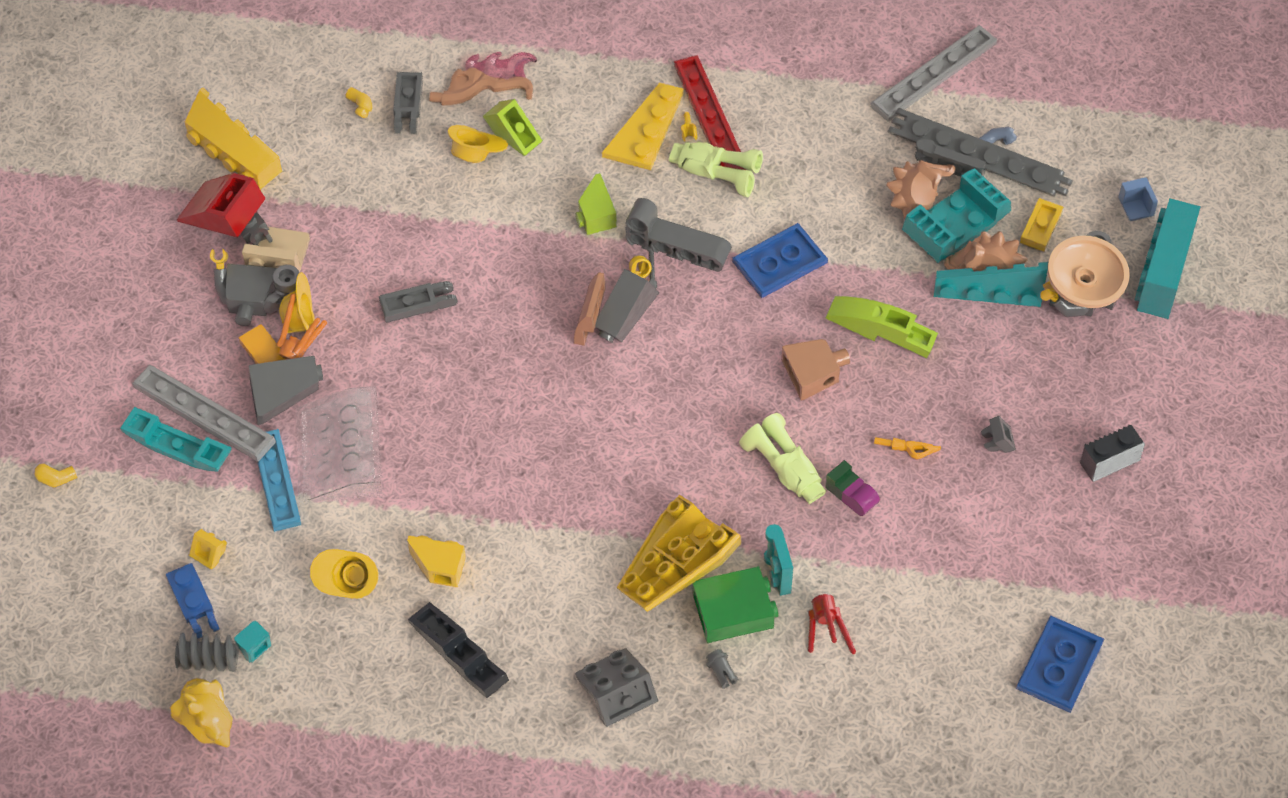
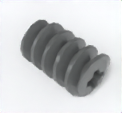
M181 632L175 648V667L178 669L181 664L184 670H189L193 664L195 670H201L204 665L207 671H212L216 665L218 671H224L228 666L229 671L235 672L239 648L236 643H233L231 635H227L225 642L221 643L219 634L215 635L213 642L209 641L208 634H204L201 642H198L196 633H192L190 641H186L185 633Z

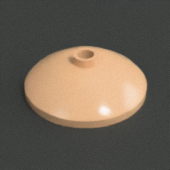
M1075 236L1066 239L1055 247L1048 261L1047 273L1052 287L1062 298L1077 306L1099 308L1110 305L1123 295L1129 282V267L1122 253L1109 242L1097 237Z

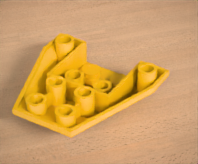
M679 494L660 515L616 588L648 612L721 566L739 547L741 536L724 523L718 526L706 518L692 502Z

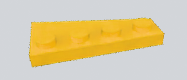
M659 82L603 150L602 158L651 170L681 101L684 89Z

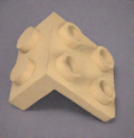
M268 227V232L273 242L269 243L268 240L264 239L260 241L259 246L244 245L242 255L245 265L272 268L292 265L300 273L310 242V236L307 232Z

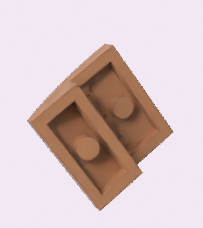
M598 272L589 283L574 334V344L585 346L588 332H594L606 290L604 273Z

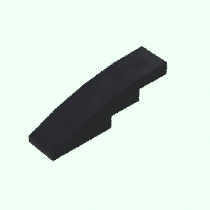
M431 602L427 603L408 619L414 629L484 697H490L509 681L507 674L488 659L486 652L467 637L465 630Z

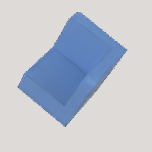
M1147 177L1121 184L1118 198L1129 221L1155 215L1158 200Z

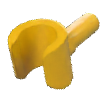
M685 112V123L681 126L682 140L685 142L688 136H692L697 140L696 124L691 123L690 113Z

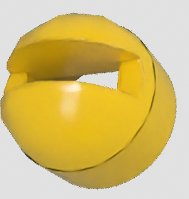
M639 255L630 259V272L642 278L650 274L652 266L646 257ZM637 263L639 266V271H635Z

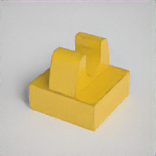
M200 529L194 533L189 556L209 569H213L224 554L227 541H220L215 538L214 533H207Z

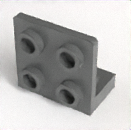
M627 648L614 651L608 657L596 663H590L575 673L578 681L594 698L600 718L606 727L658 702L650 673Z

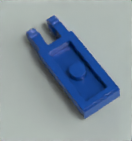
M193 563L166 573L168 582L187 624L190 623L193 632L197 635V639L203 637V632L196 620L207 616L208 624L213 632L220 630L213 614V607Z

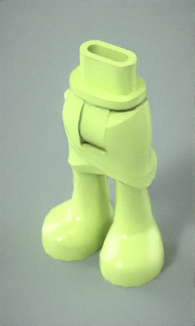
M686 142L684 145L674 143L669 156V162L678 164L679 168L694 175L707 177L712 180L719 178L735 184L738 194L749 197L754 188L755 179L753 173L760 171L763 153L757 149L746 152L727 151L724 148L714 147L706 142ZM721 162H726L740 166L746 170L719 166V164Z
M780 413L772 414L763 420L761 426L760 424L752 426L742 436L739 445L747 452L758 449L776 471L780 482L788 490L795 492L798 497L803 496L808 504H811L826 493V490L820 484L822 479L819 477L811 461L803 453L800 445L796 447L784 428L786 422ZM768 437H772L785 454L780 455Z

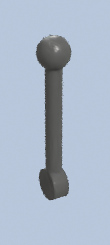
M650 243L647 247L649 262L652 266L649 282L657 288L654 251H652Z

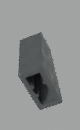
M624 269L597 318L595 328L600 331L598 336L611 343L614 339L623 342L658 296L659 292L648 280Z
M315 356L249 365V380L257 425L266 423L319 390V381H323V371L321 364L316 365Z

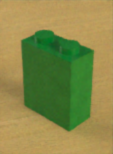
M760 566L704 578L692 583V595L706 643L774 628L775 618L779 616L775 600L770 601L768 595L771 592L769 579L767 576H762Z

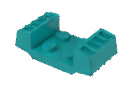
M974 168L961 176L958 190L927 211L920 204L908 213L902 230L939 263L963 249L969 241L979 237L981 232H987L994 227L998 221L1011 212V200Z

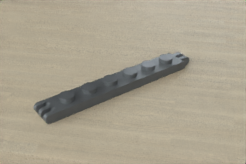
M901 108L897 109L896 114L904 117V120L896 117L892 120V123L900 126V129L889 127L888 133L914 143L924 138L934 141L936 146L950 148L955 152L976 157L986 162L985 170L1054 197L1056 193L1067 196L1069 190L1061 187L1060 183L1071 186L1073 182L1071 179L1064 177L1065 172Z

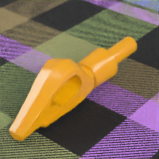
M877 437L874 439V444L892 447L891 450L906 451L913 459H921L941 450V446H933L932 444L917 441H906L894 437L893 440ZM916 450H923L924 452H922V453H916L915 451H916Z

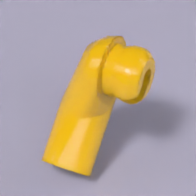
M350 87L346 92V98L358 105L355 109L356 115L367 118L369 111L372 112L373 109L371 98L363 92Z
M42 463L35 468V478L39 482L53 488L77 479L73 466L58 471Z

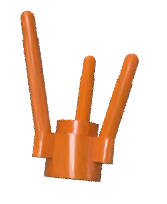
M294 293L290 296L281 335L276 346L281 348L278 355L286 360L301 358L327 324L326 320L319 324L320 319L316 318L301 340L290 336L289 340H287V332L296 298Z

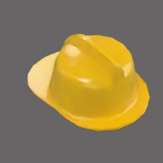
M453 125L449 127L447 132L452 139L451 153L453 156L472 163H480L486 159L489 153L501 152L508 147L507 141L503 138L464 125Z
M300 272L296 278V290L283 298L279 308L283 324L290 296L293 293L296 295L287 333L307 331L315 320L310 286L305 274Z
M328 549L319 553L313 559L310 567V578L314 586L323 593L352 599L363 598L375 589L378 582V569L375 562L367 555L340 549Z

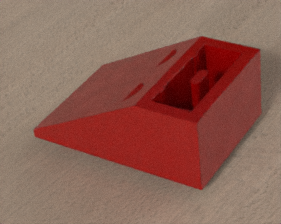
M231 173L205 181L176 220L180 223L238 238L266 198L254 178Z

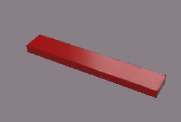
M698 55L674 61V67L707 142L714 147L724 148L727 151L741 152ZM721 162L719 164V166L746 170L740 166L726 162Z

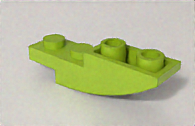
M835 296L825 319L872 341H875L878 335L925 358L929 356L938 335L937 332L916 323L917 315L886 303L858 297Z

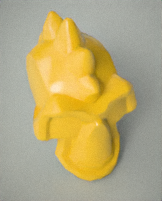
M201 678L187 681L181 690L180 698L170 706L171 717L179 724L185 726L202 744L214 743L223 747H229V731L232 727L233 719L224 703L221 684L216 679L211 682Z

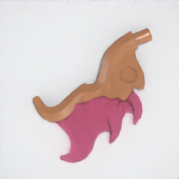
M500 51L489 55L481 62H477L480 59L479 54L472 55L466 61V71L457 69L452 75L448 90L443 93L430 92L429 101L438 102L442 105H456L472 99L485 89L499 92L516 88L525 90L526 99L531 100L533 84L525 77L524 66L528 62L536 63L537 58L531 53L519 52L510 58L500 60L499 58L502 56Z

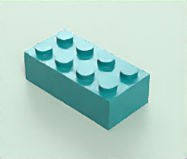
M1169 198L1167 208L1161 207L1134 299L1139 301L1137 311L1169 319L1201 206Z

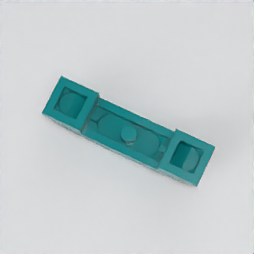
M137 407L132 409L120 428L127 436L157 453L191 467L218 472L232 450L230 446L206 437L205 440H201L163 424L158 416Z

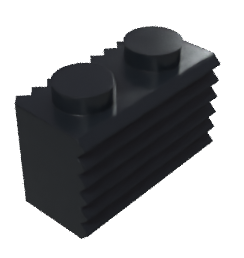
M1128 424L1127 427L1123 426V429H1118V432L1114 431L1113 434L1109 433L1108 436L1104 435L1103 438L1099 437V440L1089 442V445L1085 444L1080 464L1094 482L1140 461L1145 444L1134 427Z

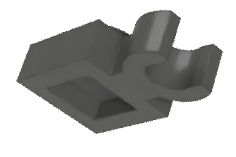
M256 212L240 235L247 244L251 242L252 245L259 246L260 241L264 239L268 240L269 243L273 242L268 232L267 224Z

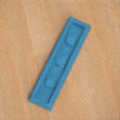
M279 429L267 431L268 434L274 436L276 443L258 462L274 532L302 525Z

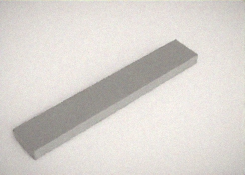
M977 26L872 101L870 107L889 122L897 116L896 111L898 108L907 109L996 45L997 39L982 26Z
M149 365L132 383L135 389L258 462L276 443L274 436L152 365Z

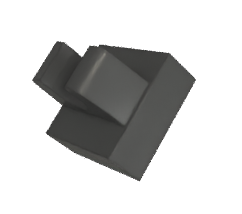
M1000 416L989 419L990 425L984 428L981 434L984 438H993L990 442L985 443L984 447L990 452L1002 450L1008 453L1015 451L1011 426Z

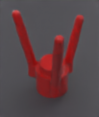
M829 594L814 597L811 601L813 609L808 611L810 620L808 652L812 653L814 650L817 620L820 624H827L831 641L833 643L837 642L833 624L836 619L851 654H855L856 649L841 617L840 608L835 605L834 597Z

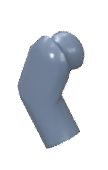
M1007 126L993 128L979 139L992 144L997 140L1003 139L1004 143L1008 145L1017 140V136L1013 132L1014 129Z

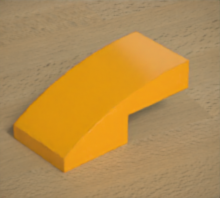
M262 324L238 337L240 344L252 357L255 364L286 360L278 355L280 348L276 346L277 343Z

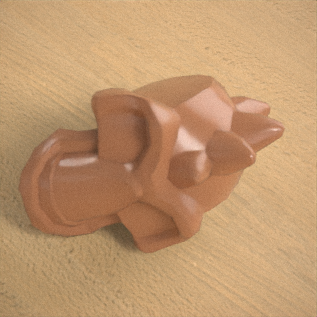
M921 160L915 164L907 161L903 168L894 167L893 172L896 180L886 184L894 193L891 206L901 209L904 219L908 213L920 204L926 210H929L935 201V197H938L937 186L941 178L952 176L956 169L955 166L950 164L947 166L931 164Z
M983 231L979 237L969 241L963 249L945 258L944 266L949 270L972 268L974 272L983 271L986 267L997 266L998 270L1012 269L1014 264H1025L1028 259L1017 253L1018 240L1005 242L1001 231H998L992 237L988 232Z

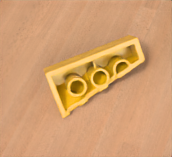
M202 87L198 91L185 120L188 140L195 146L198 144L202 146L210 158H218L222 161L224 167L229 172L235 171L240 175L254 178L261 190L282 172L279 156L256 135L251 138L245 125L237 119L233 122L225 112L226 108L220 102L214 104L208 98L210 93Z

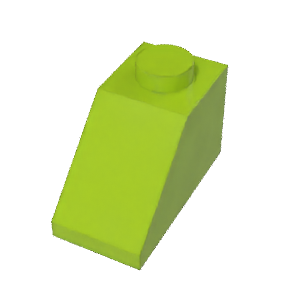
M515 99L500 101L483 115L493 133L506 140L508 145L523 156H526L543 141Z
M601 173L595 174L578 201L579 212L575 213L579 228L584 227L587 235L617 227V213Z

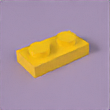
M1039 198L1021 235L1020 243L1045 252L1064 207Z

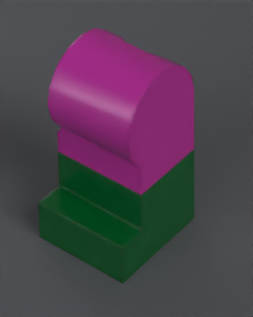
M843 460L826 475L825 488L859 516H864L879 503L880 498L875 489L869 484L864 483L852 471V466L847 461Z

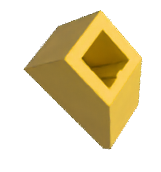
M408 535L409 553L428 581L458 588L466 559L464 545H460L455 541L443 542L432 540L430 537L423 535L417 537Z

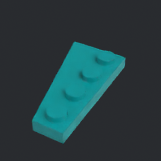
M1039 262L1036 267L1014 264L1012 269L998 270L997 266L986 267L983 271L975 272L972 268L937 271L934 297L1041 307L1042 299L1040 294L1044 290L1043 284L1046 283L1048 262Z

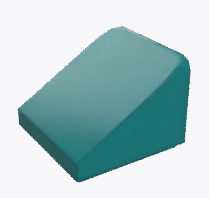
M252 621L234 638L235 643L249 663H253L271 647L269 632L257 621Z

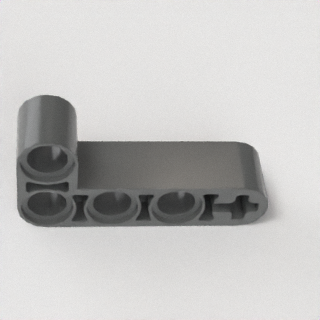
M646 198L636 199L626 219V240L630 245L637 244L642 246V249L647 250L648 245L651 243L652 251L655 253L663 252L668 257L681 261L685 259L691 261V264L716 272H720L723 269L732 248L730 242L722 237L658 218L657 206Z

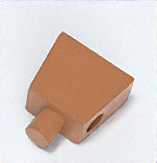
M824 339L782 346V363L801 401L838 383L839 367L850 364V357L845 348L832 352L827 341Z

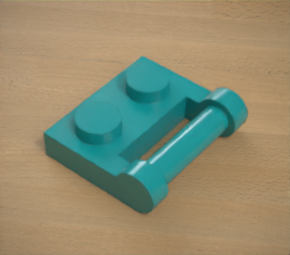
M772 524L765 531V538L768 544L767 550L764 553V561L772 567V570L769 571L772 587H778L779 594L782 596L792 592L794 567L782 528L779 525Z

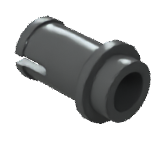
M718 649L707 655L706 659L708 662L706 665L708 668H712L722 689L729 687L725 675L728 676L732 685L737 683L739 679L727 660L728 654Z

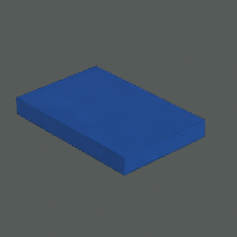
M797 223L734 256L732 262L759 296L764 298L827 264L828 258L801 225Z
M1050 615L1016 689L1071 713L1102 647L1104 638Z

